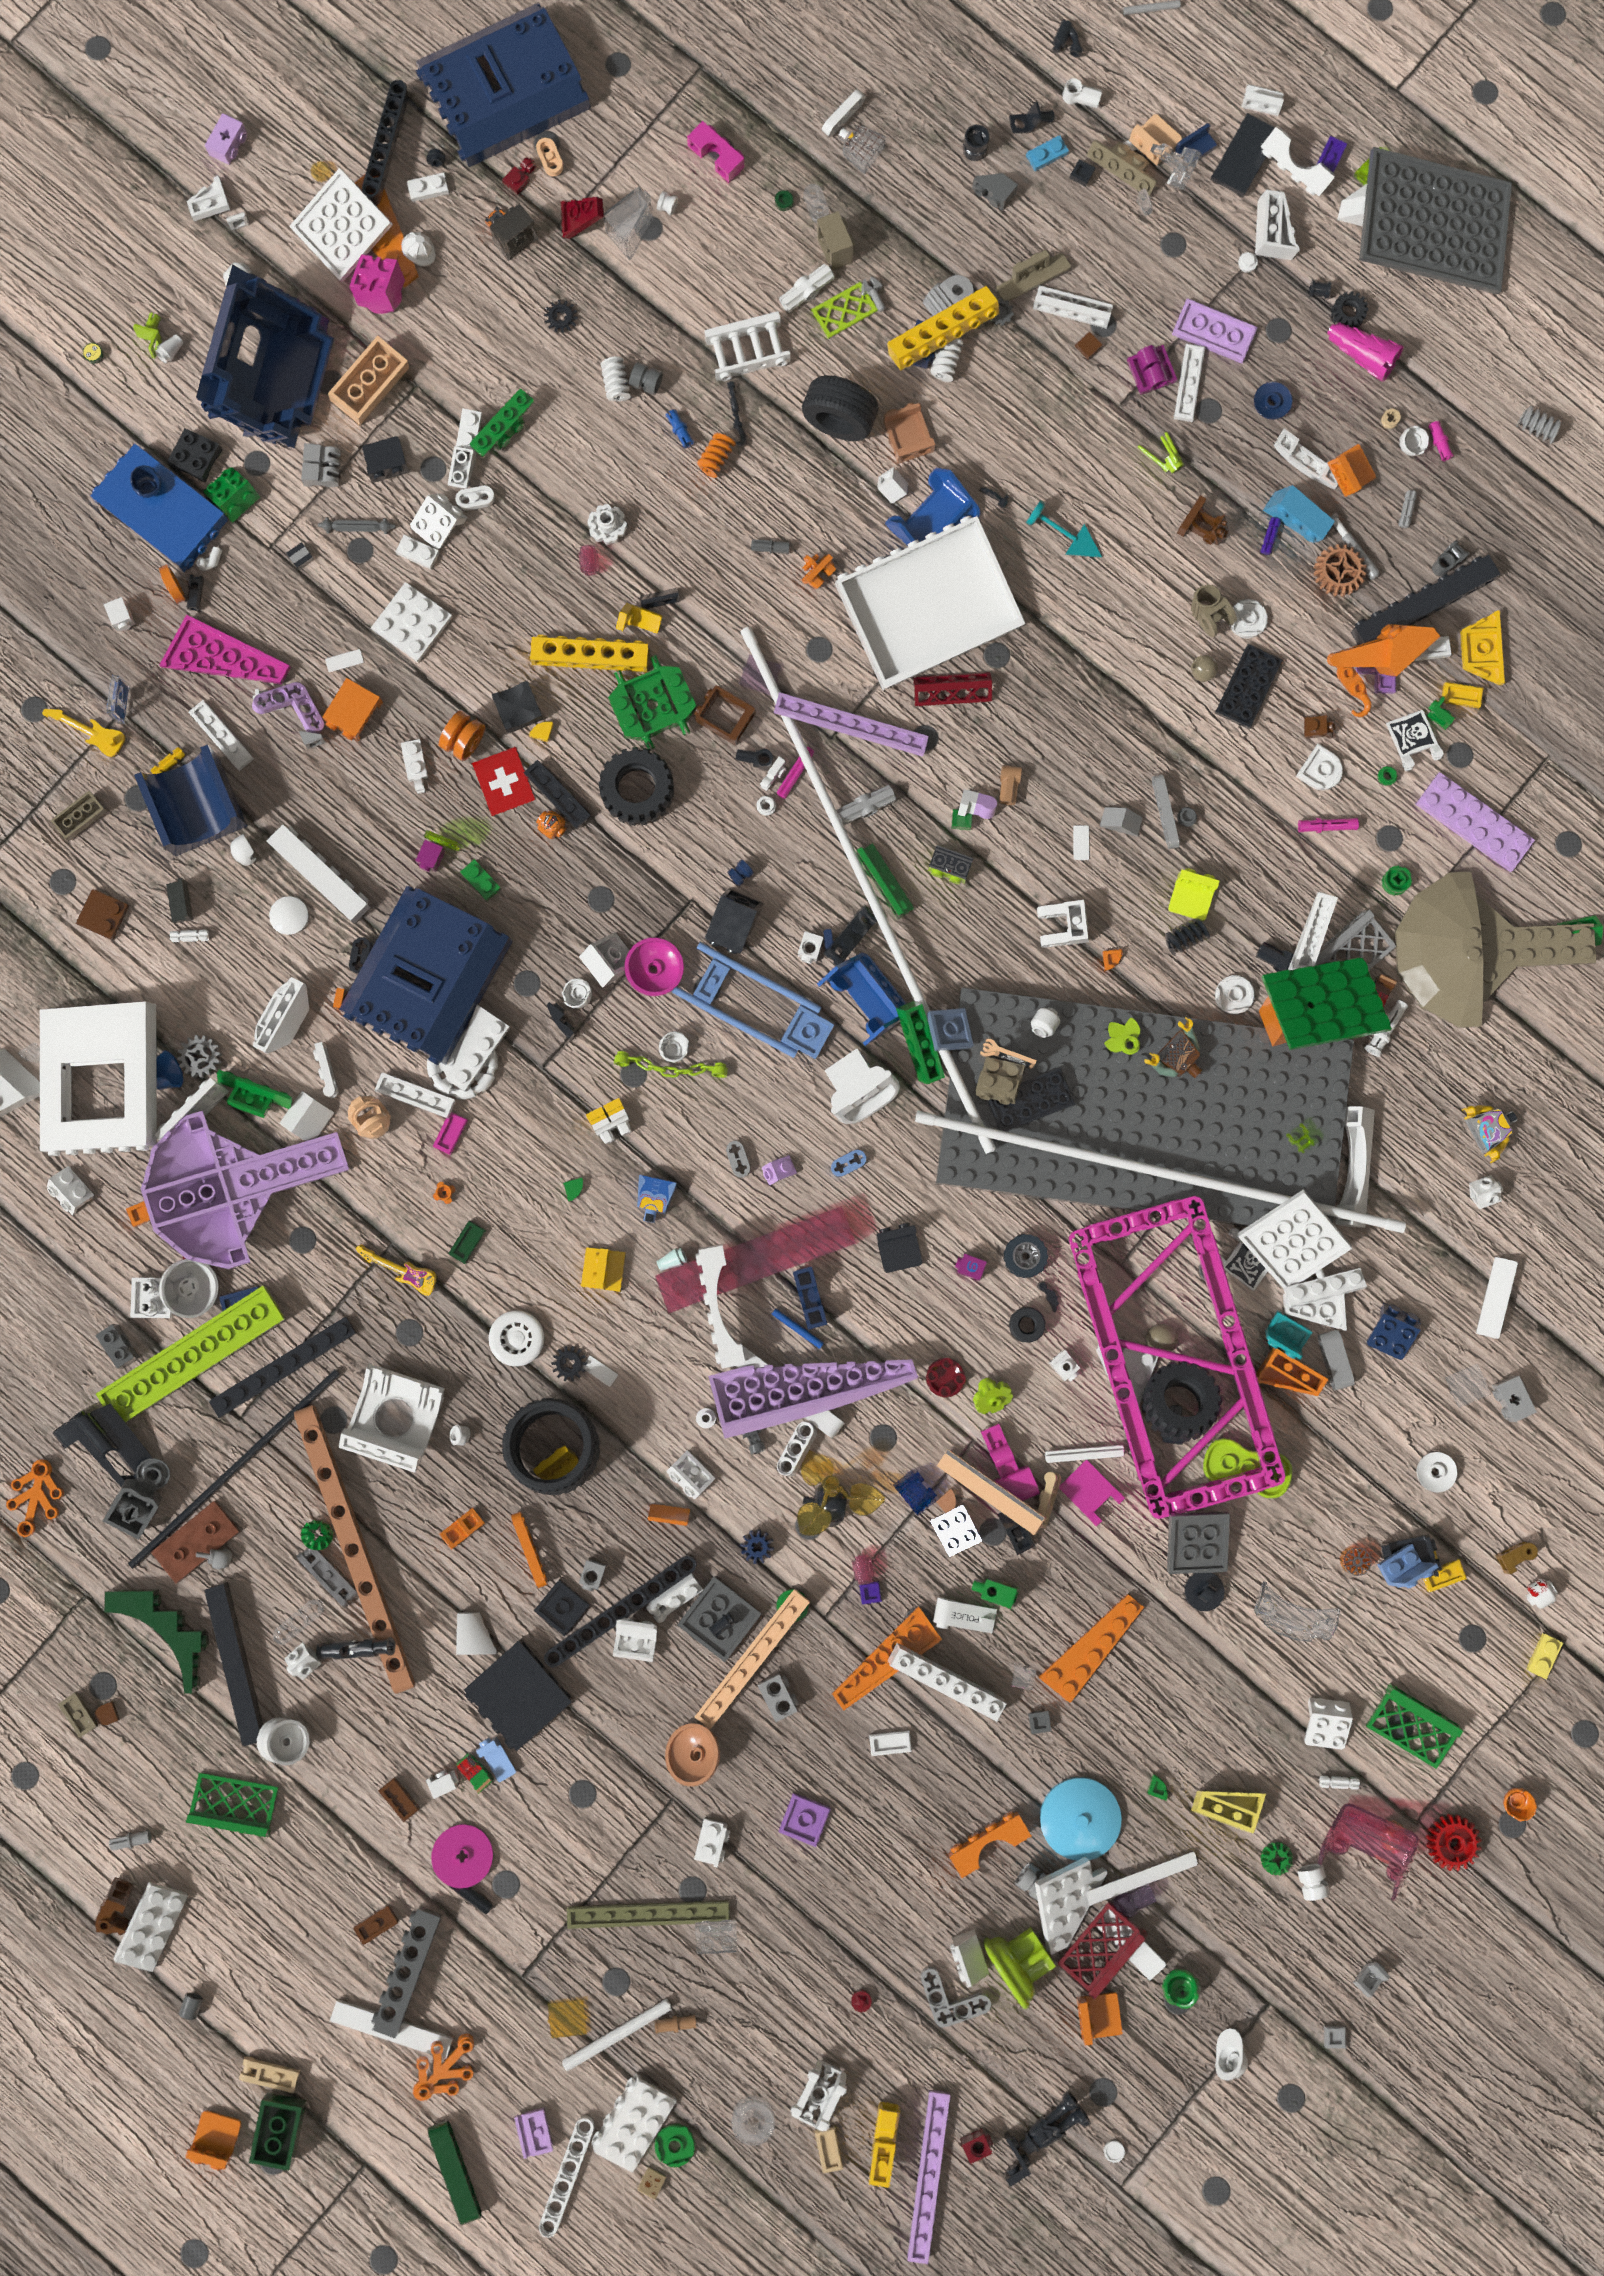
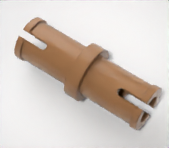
M675 2015L669 2019L654 2020L656 2034L670 2031L678 2033V2030L696 2029L695 2015L677 2017Z

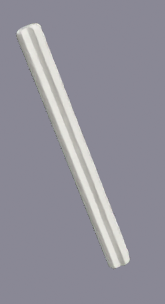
M668 1999L663 2000L563 2059V2067L566 2071L571 2070L672 2009Z

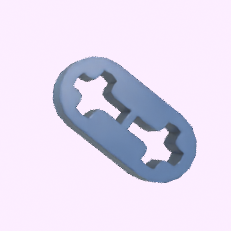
M854 1150L836 1159L831 1165L833 1175L843 1177L861 1168L866 1162V1155L861 1150ZM854 1154L863 1157L860 1160L861 1164L857 1162L850 1164L849 1161L854 1159ZM836 1163L840 1165L848 1164V1166L843 1168V1173L834 1170L837 1167Z

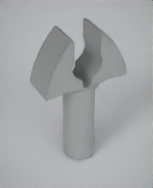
M871 276L869 283L872 287H870L866 279H864L861 286L862 295H871L878 311L883 312L885 306L877 292L881 290L882 284Z

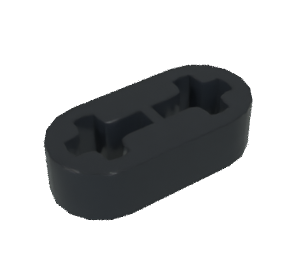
M358 937L354 940L349 960L350 970L357 975L362 967L357 970L354 963L357 964L360 957V963L364 964L372 949L370 941L364 937ZM364 942L367 948H363L362 954H360V949L357 946Z

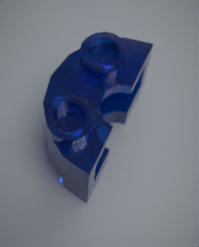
M910 1470L893 1486L916 1515L919 1516L936 1502L935 1498L937 1495L931 1487L926 1489L922 1484L925 1480L918 1471L913 1473Z

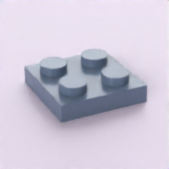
M965 1008L929 1011L927 1013L935 1051L967 1049L974 1046Z

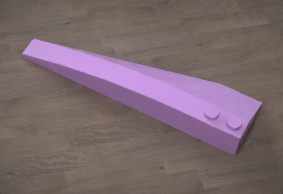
M912 1359L886 1360L885 1363L867 1361V1363L855 1364V1362L837 1364L835 1362L803 1364V1366L785 1364L783 1367H773V1365H764V1367L758 1368L745 1366L708 1376L724 1439L828 1411L918 1379Z

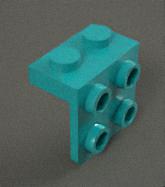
M1278 1310L1265 1329L1267 1343L1276 1349L1282 1348L1285 1350V1354L1292 1359H1296V1357L1302 1359V1348L1313 1333L1312 1330Z

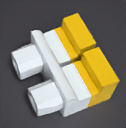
M620 1098L603 1105L611 1123L602 1107L586 1114L598 1137H601L606 1145L615 1140L611 1131L617 1127L622 1136L632 1132L629 1117Z

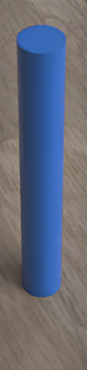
M775 1308L771 1315L820 1349L824 1344L823 1341Z

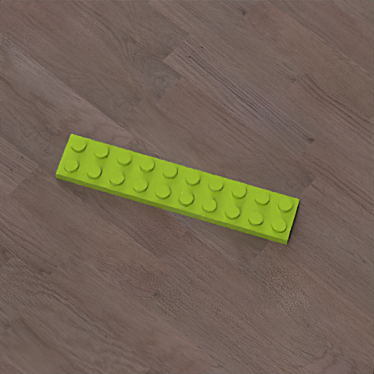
M261 1286L97 1392L96 1396L103 1406L111 1404L126 1423L286 1318L266 1286Z

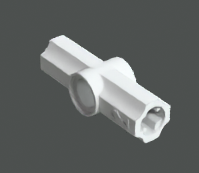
M823 264L809 276L804 275L800 277L793 288L779 297V301L785 311L790 313L804 301L809 302L814 299L819 290L834 279L831 269L828 265Z

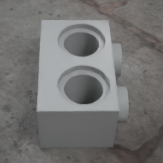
M780 1672L758 1683L759 1690L775 1722L797 1712L796 1706L799 1705L795 1694H790L788 1690L790 1684L785 1675L781 1676ZM772 1682H777L781 1688L777 1692H772L769 1685ZM780 1701H787L790 1707L787 1710H781L778 1707Z

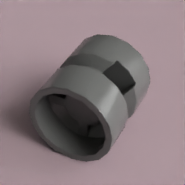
M636 362L630 375L629 386L639 390L644 388V392L655 396L663 379V371L655 368L649 369L648 365Z

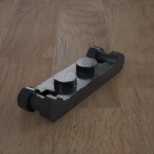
M863 905L823 953L827 958L830 957L834 961L833 964L835 966L846 960L860 940L877 922L875 915L868 911L869 908L866 905ZM862 917L867 920L866 923L861 920Z

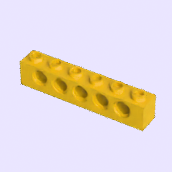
M984 286L887 342L889 356L900 371L910 367L918 360L929 356L930 353L943 348L951 341L962 337L963 334L976 329L982 323L996 317L999 314L998 300L988 287Z
M537 635V637H532L530 661L532 665L648 672L649 646L643 641L626 643L624 640H614V642H608L602 638L592 641L583 637L568 639L565 636L549 638L546 635ZM555 647L556 651L554 653H547L548 648ZM570 648L576 650L572 655L566 654V651ZM592 649L595 651L592 656L585 655L587 650ZM607 651L614 652L612 657L604 656ZM632 652L634 655L628 659L624 657V654Z

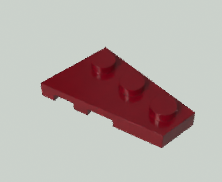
M589 197L582 200L573 199L569 202L561 201L562 237L569 240L604 217L603 199Z

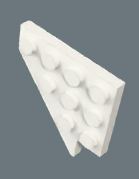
M1086 1857L1035 1882L1046 1950L1050 1955L1069 1946L1090 1907L1086 1892L1100 1887L1107 1875V1870L1103 1867L1092 1872L1090 1860Z

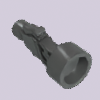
M761 1430L743 1434V1439L747 1438L750 1447L748 1448L751 1455L766 1450L764 1443L761 1442L758 1433H761Z

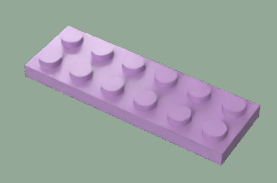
M1440 772L1415 804L1509 872L1515 869L1535 841V839Z

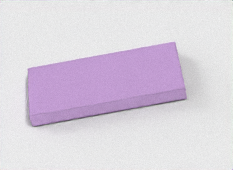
M1187 298L1172 335L1195 345L1203 346L1207 350L1242 364L1258 327Z

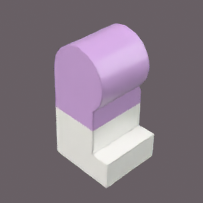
M964 789L958 815L965 816L966 813L979 815L984 819H991L995 814L997 801L994 797Z

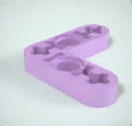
M290 683L255 696L252 708L256 713L266 714L292 705L307 732L321 733L324 727L323 719L306 688L301 683ZM295 689V691H296V692L299 691L300 694H299V695H298L297 693H293V694H292V692H293V690ZM276 694L282 695L283 698H284V701H283V702H278V701H276V700L274 699V695H276ZM260 701L261 703H266V704H265V706L263 707L262 705H258V702ZM307 705L311 711L305 713L301 710L300 706ZM312 722L314 725H318L317 729L315 726L311 727Z

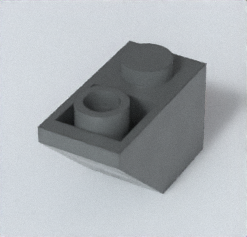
M1003 173L981 175L974 178L972 189H974L978 196L986 198L993 207L1003 210L1016 195L1018 184Z

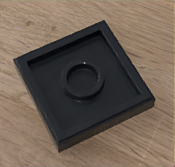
M559 1579L534 1609V1612L565 1636L590 1606V1603Z

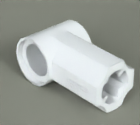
M1072 78L1067 81L1062 97L1067 104H1075L1077 102L1097 108L1102 90L1082 85L1080 80Z

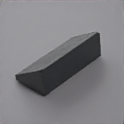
M673 588L641 595L640 601L643 609H650L677 603L680 601L678 589Z

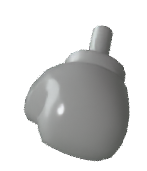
M210 1549L209 1554L196 1552V1557L207 1558L208 1564H212L213 1568L221 1570L229 1567L232 1553L228 1549Z

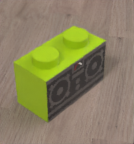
M937 845L928 871L931 872V875L942 878V876L947 877L954 884H964L974 858Z

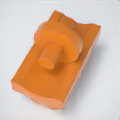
M817 554L812 558L806 555L803 558L806 564L802 568L804 571H807L809 568L812 569L801 581L804 584L808 583L814 589H818L824 583L818 573L822 570L827 576H830L837 569L831 561L833 557L830 554L824 555L816 563L819 559Z

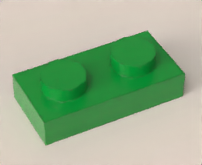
M475 859L460 871L486 902L501 890L500 886Z

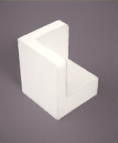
M894 467L879 476L877 488L890 503H894L907 494L908 483Z

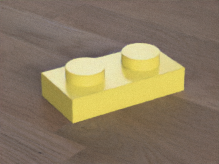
M1542 1633L1526 1670L1547 1679L1563 1643Z

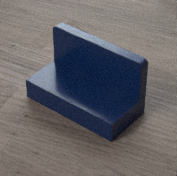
M1209 123L1178 142L1174 155L1185 169L1216 149L1217 144L1209 134L1211 127Z

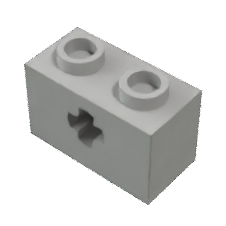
M1511 1376L1492 1385L1494 1389L1492 1391L1498 1402L1500 1401L1503 1408L1501 1412L1509 1422H1517L1537 1413L1520 1376ZM1511 1396H1515L1514 1403H1510Z

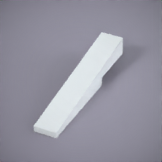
M1317 892L1288 970L1315 966L1338 897Z

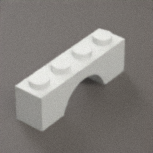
M1277 125L1262 144V153L1269 159L1275 158L1278 161L1277 166L1283 171L1289 170L1292 173L1291 177L1300 184L1302 181L1307 186L1305 189L1311 195L1317 194L1320 196L1334 179L1335 174L1322 163L1312 167L1298 165L1290 154L1292 137Z

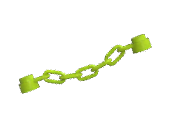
M618 1051L614 1057V1064L617 1066L627 1067L630 1062H636L644 1070L658 1071L664 1077L676 1078L680 1074L696 1076L705 1071H712V1076L726 1078L728 1068H726L724 1063H715V1066L698 1063L690 1066L688 1069H678L669 1066H655L643 1056L630 1057L629 1053L624 1051ZM643 1059L644 1061L649 1063L648 1068H646L639 1062H641ZM701 1066V1071L693 1073V1068ZM666 1069L675 1070V1075L665 1074Z

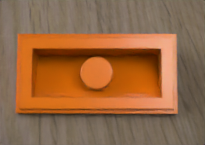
M651 1504L648 1520L687 1526L690 1509Z

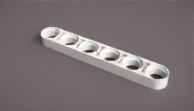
M581 2116L576 2122L539 2224V2232L544 2237H552L557 2232L594 2130V2120L590 2116ZM582 2121H587L591 2128L584 2132L579 2128V2124ZM580 2141L583 2144V2149L581 2151L573 2150V2142ZM567 2161H573L576 2164L574 2171L566 2170L565 2163ZM560 2181H565L568 2183L569 2188L566 2191H560L557 2184ZM553 2201H558L562 2208L559 2211H553L550 2208V2204ZM551 2221L554 2224V2229L552 2231L544 2230L543 2223Z

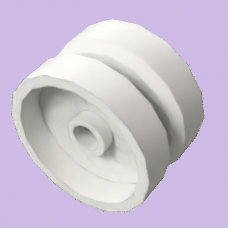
M283 1717L273 1718L266 1722L260 1729L257 1737V1748L261 1756L267 1761L285 1766L300 1761L307 1753L310 1744L306 1727L298 1721Z

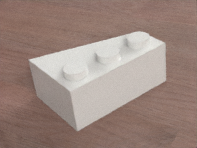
M1265 190L1258 200L1255 255L1292 260L1300 250L1294 238L1295 230L1290 223V212L1284 192Z

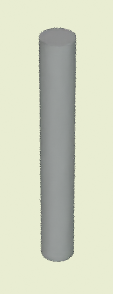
M1180 0L1123 7V14L1130 15L1180 8Z

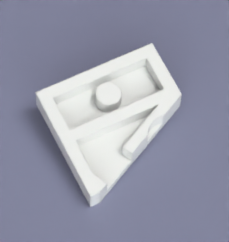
M219 176L213 178L214 182L208 188L204 186L199 190L198 194L192 196L187 201L193 221L230 210Z

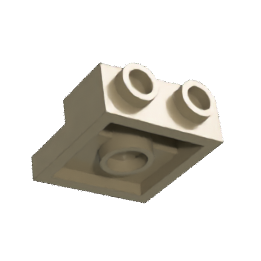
M986 1057L976 1086V1095L984 1100L994 1099L1002 1104H1015L1025 1065Z

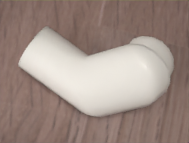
M213 547L209 558H199L197 560V567L202 571L216 567L222 550Z

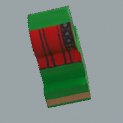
M470 1752L456 1763L460 1772L474 1786L473 1788L478 1794L495 1779Z

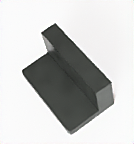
M178 878V882L166 884L172 922L179 923L193 920L187 881L183 878Z

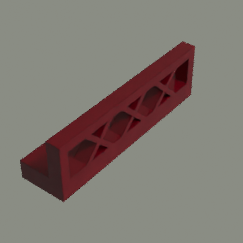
M990 672L913 677L915 706L992 702V678ZM980 688H988V696H978L976 692ZM960 689H966L969 692L966 697H959L956 693ZM942 690H946L950 693V695L945 699H941L937 696V694ZM927 691L930 694L926 700H919L918 692Z

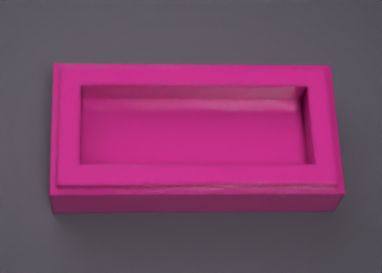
M451 1112L449 1119L446 1118L432 1147L452 1155L468 1119Z

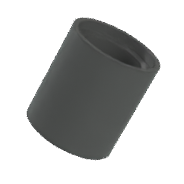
M187 1992L183 1999L179 2016L188 2020H196L203 1997L196 1993Z

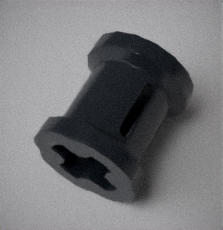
M1312 279L1308 296H1322L1325 299H1329L1331 281L1323 283Z

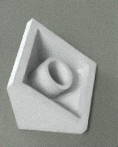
M301 1091L279 1124L304 1141H309L319 1137L334 1115V1112Z

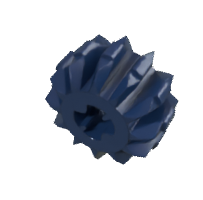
M758 1529L757 1536L754 1535L753 1530H750L752 1538L744 1535L743 1538L748 1543H740V1546L747 1547V1549L741 1551V1554L749 1553L746 1557L747 1561L753 1556L754 1564H757V1557H760L761 1562L764 1563L765 1558L763 1555L770 1558L771 1554L767 1550H774L773 1546H767V1544L773 1542V1539L765 1540L769 1535L768 1532H765L763 1537L760 1536L761 1529ZM754 1542L757 1544L758 1542H761V1547H763V1549L761 1551L759 1549L754 1551V1546H752V1543Z

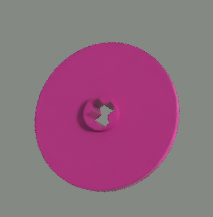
M456 1825L445 1830L435 1841L431 1854L432 1867L437 1877L446 1885L454 1888H467L479 1883L487 1875L493 1859L492 1846L487 1836L478 1828L470 1825ZM460 1850H464V1853L468 1854V1858H465L464 1862L456 1859V1855L460 1854Z

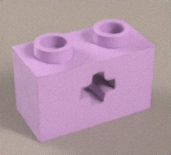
M222 113L205 144L208 154L230 165L232 159H235L239 146L241 143H244L247 136L243 123Z

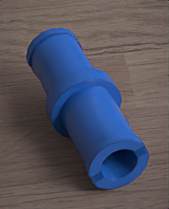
M676 409L670 410L669 413H666V418H668L673 427V433L678 436L683 448L691 447L694 444V440L687 430L686 423L682 422Z

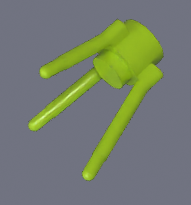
M1168 432L1164 433L1165 437L1161 436V440L1170 454L1165 459L1166 464L1141 445L1138 446V449L1161 466L1165 472L1170 470L1173 474L1184 465Z

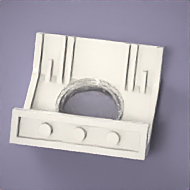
M368 1364L360 1397L348 1428H344L341 1433L339 1448L416 1472L426 1452L441 1409L445 1388Z

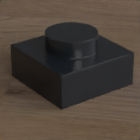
M1079 159L1069 179L1086 187L1096 168Z

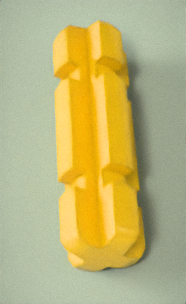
M177 747L172 751V754H168L162 759L158 766L155 765L150 770L151 773L167 772L177 763L178 759L181 760L185 757V753L181 748Z

